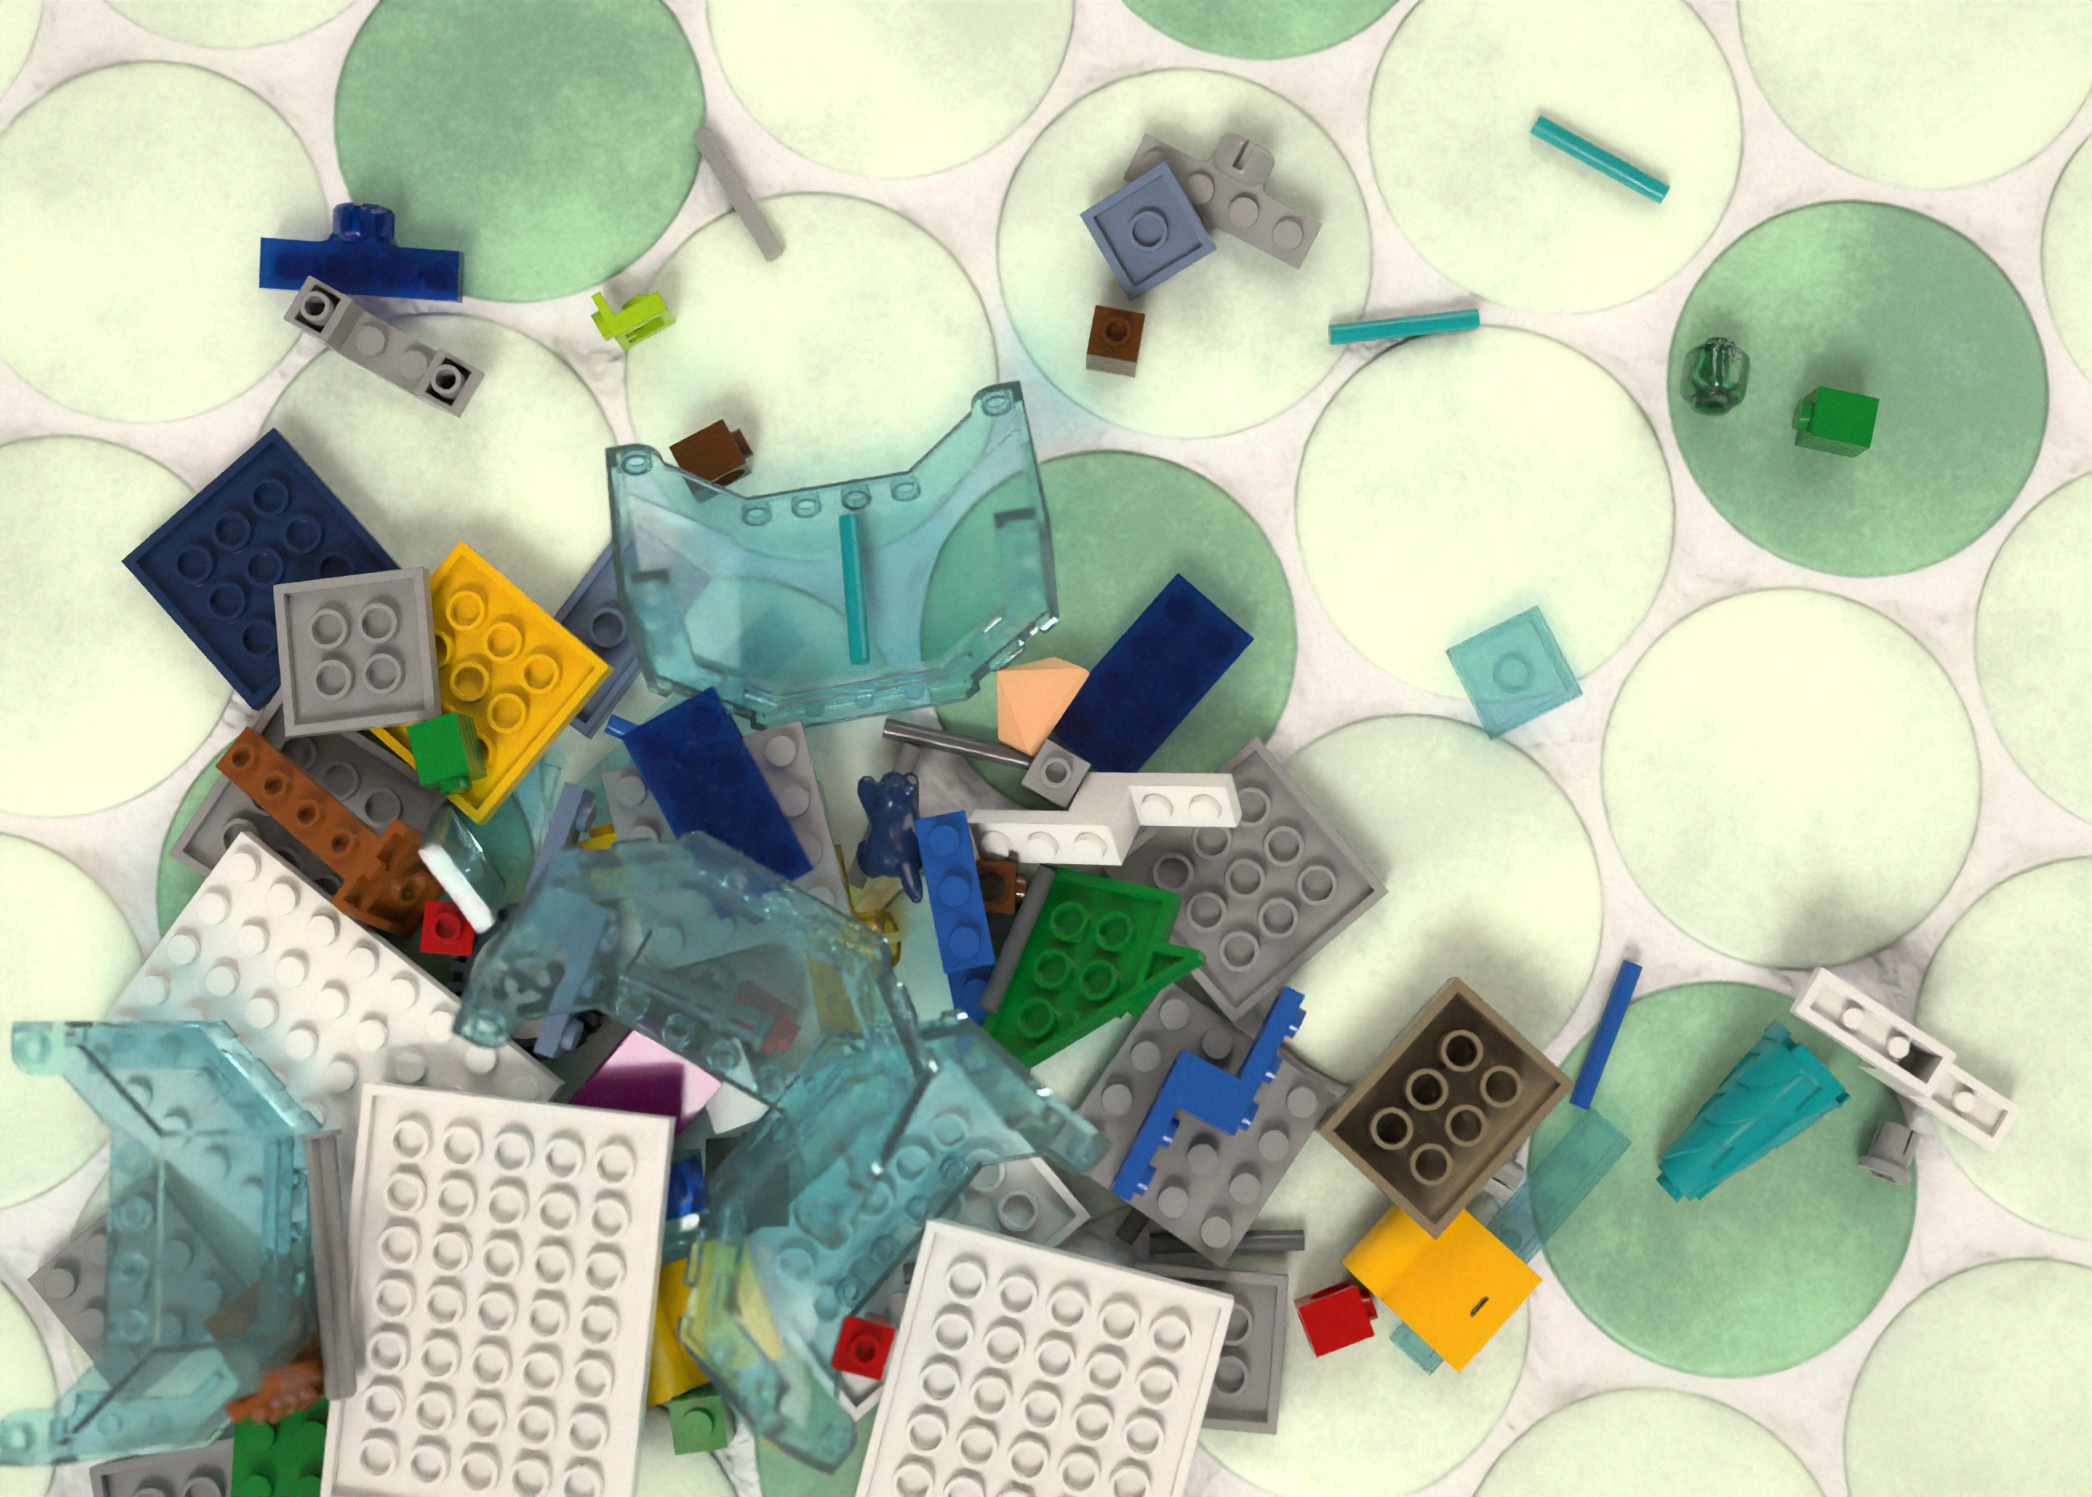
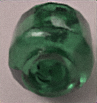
M1712 337L1707 339L1705 343L1692 347L1688 350L1683 363L1679 387L1682 398L1690 404V408L1693 411L1702 415L1721 416L1729 413L1731 409L1743 402L1747 394L1751 369L1748 354L1741 348L1736 347L1734 341L1724 337Z

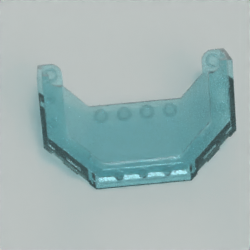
M703 831L684 833L680 840L654 843L652 837L613 841L610 848L582 851L580 845L560 847L477 960L450 1032L479 1048L497 1049L510 1042L524 1020L598 1009L782 1114L807 1179V1183L794 1207L796 1223L806 1235L832 1250L876 1189L938 1067L932 1048H925L915 1024L919 1017L905 983L898 982L892 968L890 959L893 953L886 937Z
M960 1008L943 1011L940 1018L920 1022L914 1018L878 1024V1030L859 1034L852 1030L833 1033L696 1192L693 1213L699 1216L696 1243H691L688 1246L683 1283L690 1287L686 1315L679 1316L676 1338L756 1441L832 1477L851 1455L858 1439L857 1423L839 1401L842 1371L833 1369L830 1364L844 1316H856L923 1238L928 1217L939 1219L984 1166L1048 1155L1066 1172L1073 1175H1081L1094 1169L1115 1143L1084 1114Z
M225 1020L12 1021L11 1056L16 1067L23 1073L31 1076H62L111 1130L103 1355L51 1408L19 1409L7 1414L0 1421V1466L49 1467L211 1446L232 1422L225 1411L224 1405L235 1397L262 1390L267 1386L263 1380V1375L273 1368L287 1366L296 1355L301 1354L316 1339L317 1288L305 1140H298V1134L322 1131V1124L309 1110H303L285 1090L287 1086L261 1058H255L237 1039V1032Z

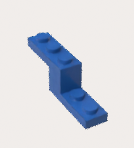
M962 810L914 820L944 974L948 976L965 1067L970 1074L1006 1067L983 1061L973 1055L988 1013L978 1008L977 1005L997 958L988 914L985 911L966 811Z
M1288 986L1279 989L1236 1076L1185 1050L1178 1051L1108 1191L1127 1201L1131 1200L1134 1193L1140 1196L1144 1195L1156 1172V1167L1149 1163L1158 1145L1167 1149L1179 1127L1180 1121L1173 1117L1177 1109L1227 1136H1235L1238 1128L1246 1132L1260 1105L1253 1099L1261 1083L1264 1082L1270 1085L1280 1068L1283 1057L1276 1053L1285 1035L1293 1038L1304 1020L1306 1010L1300 1008V1005L1305 995Z

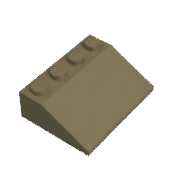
M1451 977L1447 979L1327 1112L1314 1130L1433 1239L1437 1240L1576 1083L1460 978Z

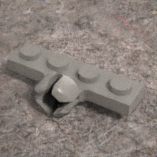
M1146 133L1144 134L1123 177L1124 180L1132 182L1162 162L1168 161L1200 219L1298 270L1301 268L1323 224L1267 195L1265 192V182L1275 164L1274 156L1267 149L1255 144L1242 170H1239L1237 166L1249 144V140L1238 134L1228 133L1222 136L1212 157L1207 161L1197 160Z

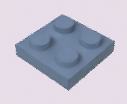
M1168 161L1162 162L1079 214L1130 302L1218 249Z

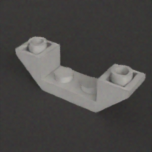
M310 275L283 317L287 322L342 357L424 403L458 418L461 417L485 376L482 371L441 348L436 351L366 312L353 299Z

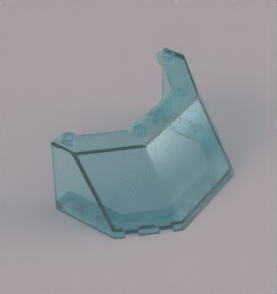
M1020 380L992 384L979 390L971 400V411L908 471L802 487L764 495L746 497L663 461L657 449L646 444L632 443L605 448L615 593L648 691L666 698L673 692L691 699V707L727 720L733 714L750 720L751 728L757 731L796 721H802L804 728L968 701L980 690V680L991 671L996 673V671L1008 667L1027 650L1025 642L1038 631L1044 634L1048 633L1060 622L1050 518ZM845 514L859 516L870 663L865 665L850 664L838 519L839 516Z

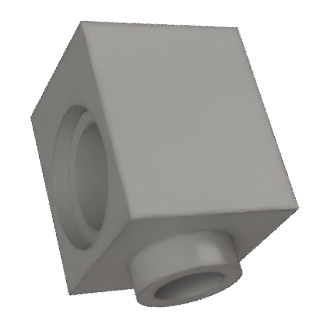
M1046 739L1024 776L1021 787L1056 808L1066 811L1086 774L1090 771L1091 764Z

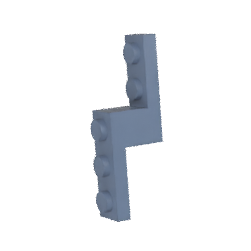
M565 782L511 928V931L570 951L533 1052L550 1058H564L567 1050L573 1051L577 1046L584 1025L582 1021L578 1020L584 1001L591 1002L598 990L602 973L597 971L596 968L602 952H609L613 947L620 925L619 922L614 921L617 910L560 891L563 881L569 882L575 873L579 861V853L574 852L581 832L587 833L590 830L597 811V804L592 803L595 793Z

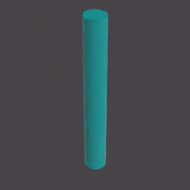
M1541 115L1530 132L1661 204L1671 187Z
M1478 309L1328 325V338L1330 345L1479 329Z
M845 514L839 516L838 519L850 664L865 665L870 663L859 516Z

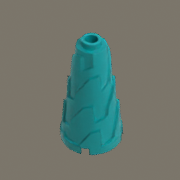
M1777 1020L1764 1030L1765 1033L1761 1036L1762 1038L1726 1076L1718 1090L1699 1110L1690 1126L1659 1157L1662 1162L1657 1166L1662 1173L1655 1179L1676 1202L1684 1196L1689 1201L1695 1197L1698 1200L1702 1199L1731 1175L1757 1162L1774 1148L1777 1149L1789 1142L1828 1112L1837 1107L1840 1109L1851 1099V1096L1845 1091L1846 1089L1801 1042L1796 1044L1789 1037L1792 1033Z

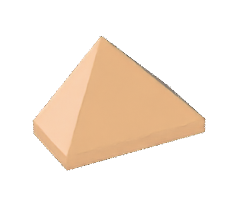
M1054 656L996 671L998 739L1012 748L1035 757L1090 673L1085 668Z

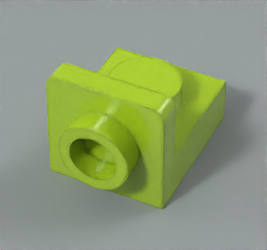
M658 291L650 296L648 294H640L631 298L623 305V311L615 315L601 292L591 296L599 310L591 314L597 328L605 341L614 337L623 351L675 323Z

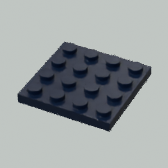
M274 427L121 561L245 702L256 711H260L265 707L281 686L273 585L403 569L284 435Z

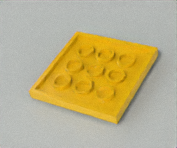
M460 541L430 577L442 715L455 711L473 718L487 777L471 781L473 788L466 792L446 797L476 824L485 826L615 669L472 547ZM409 725L369 729L417 771L406 726Z

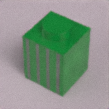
M1819 386L1807 395L1804 400L1800 399L1796 405L1792 419V428L1798 430L1795 446L1851 458L1858 456L1871 446L1879 399Z
M454 711L406 726L421 786L441 791L443 796L466 792L473 788L471 781L487 777L473 718Z
M729 1384L689 1389L669 1401L675 1455L728 1448L736 1436Z

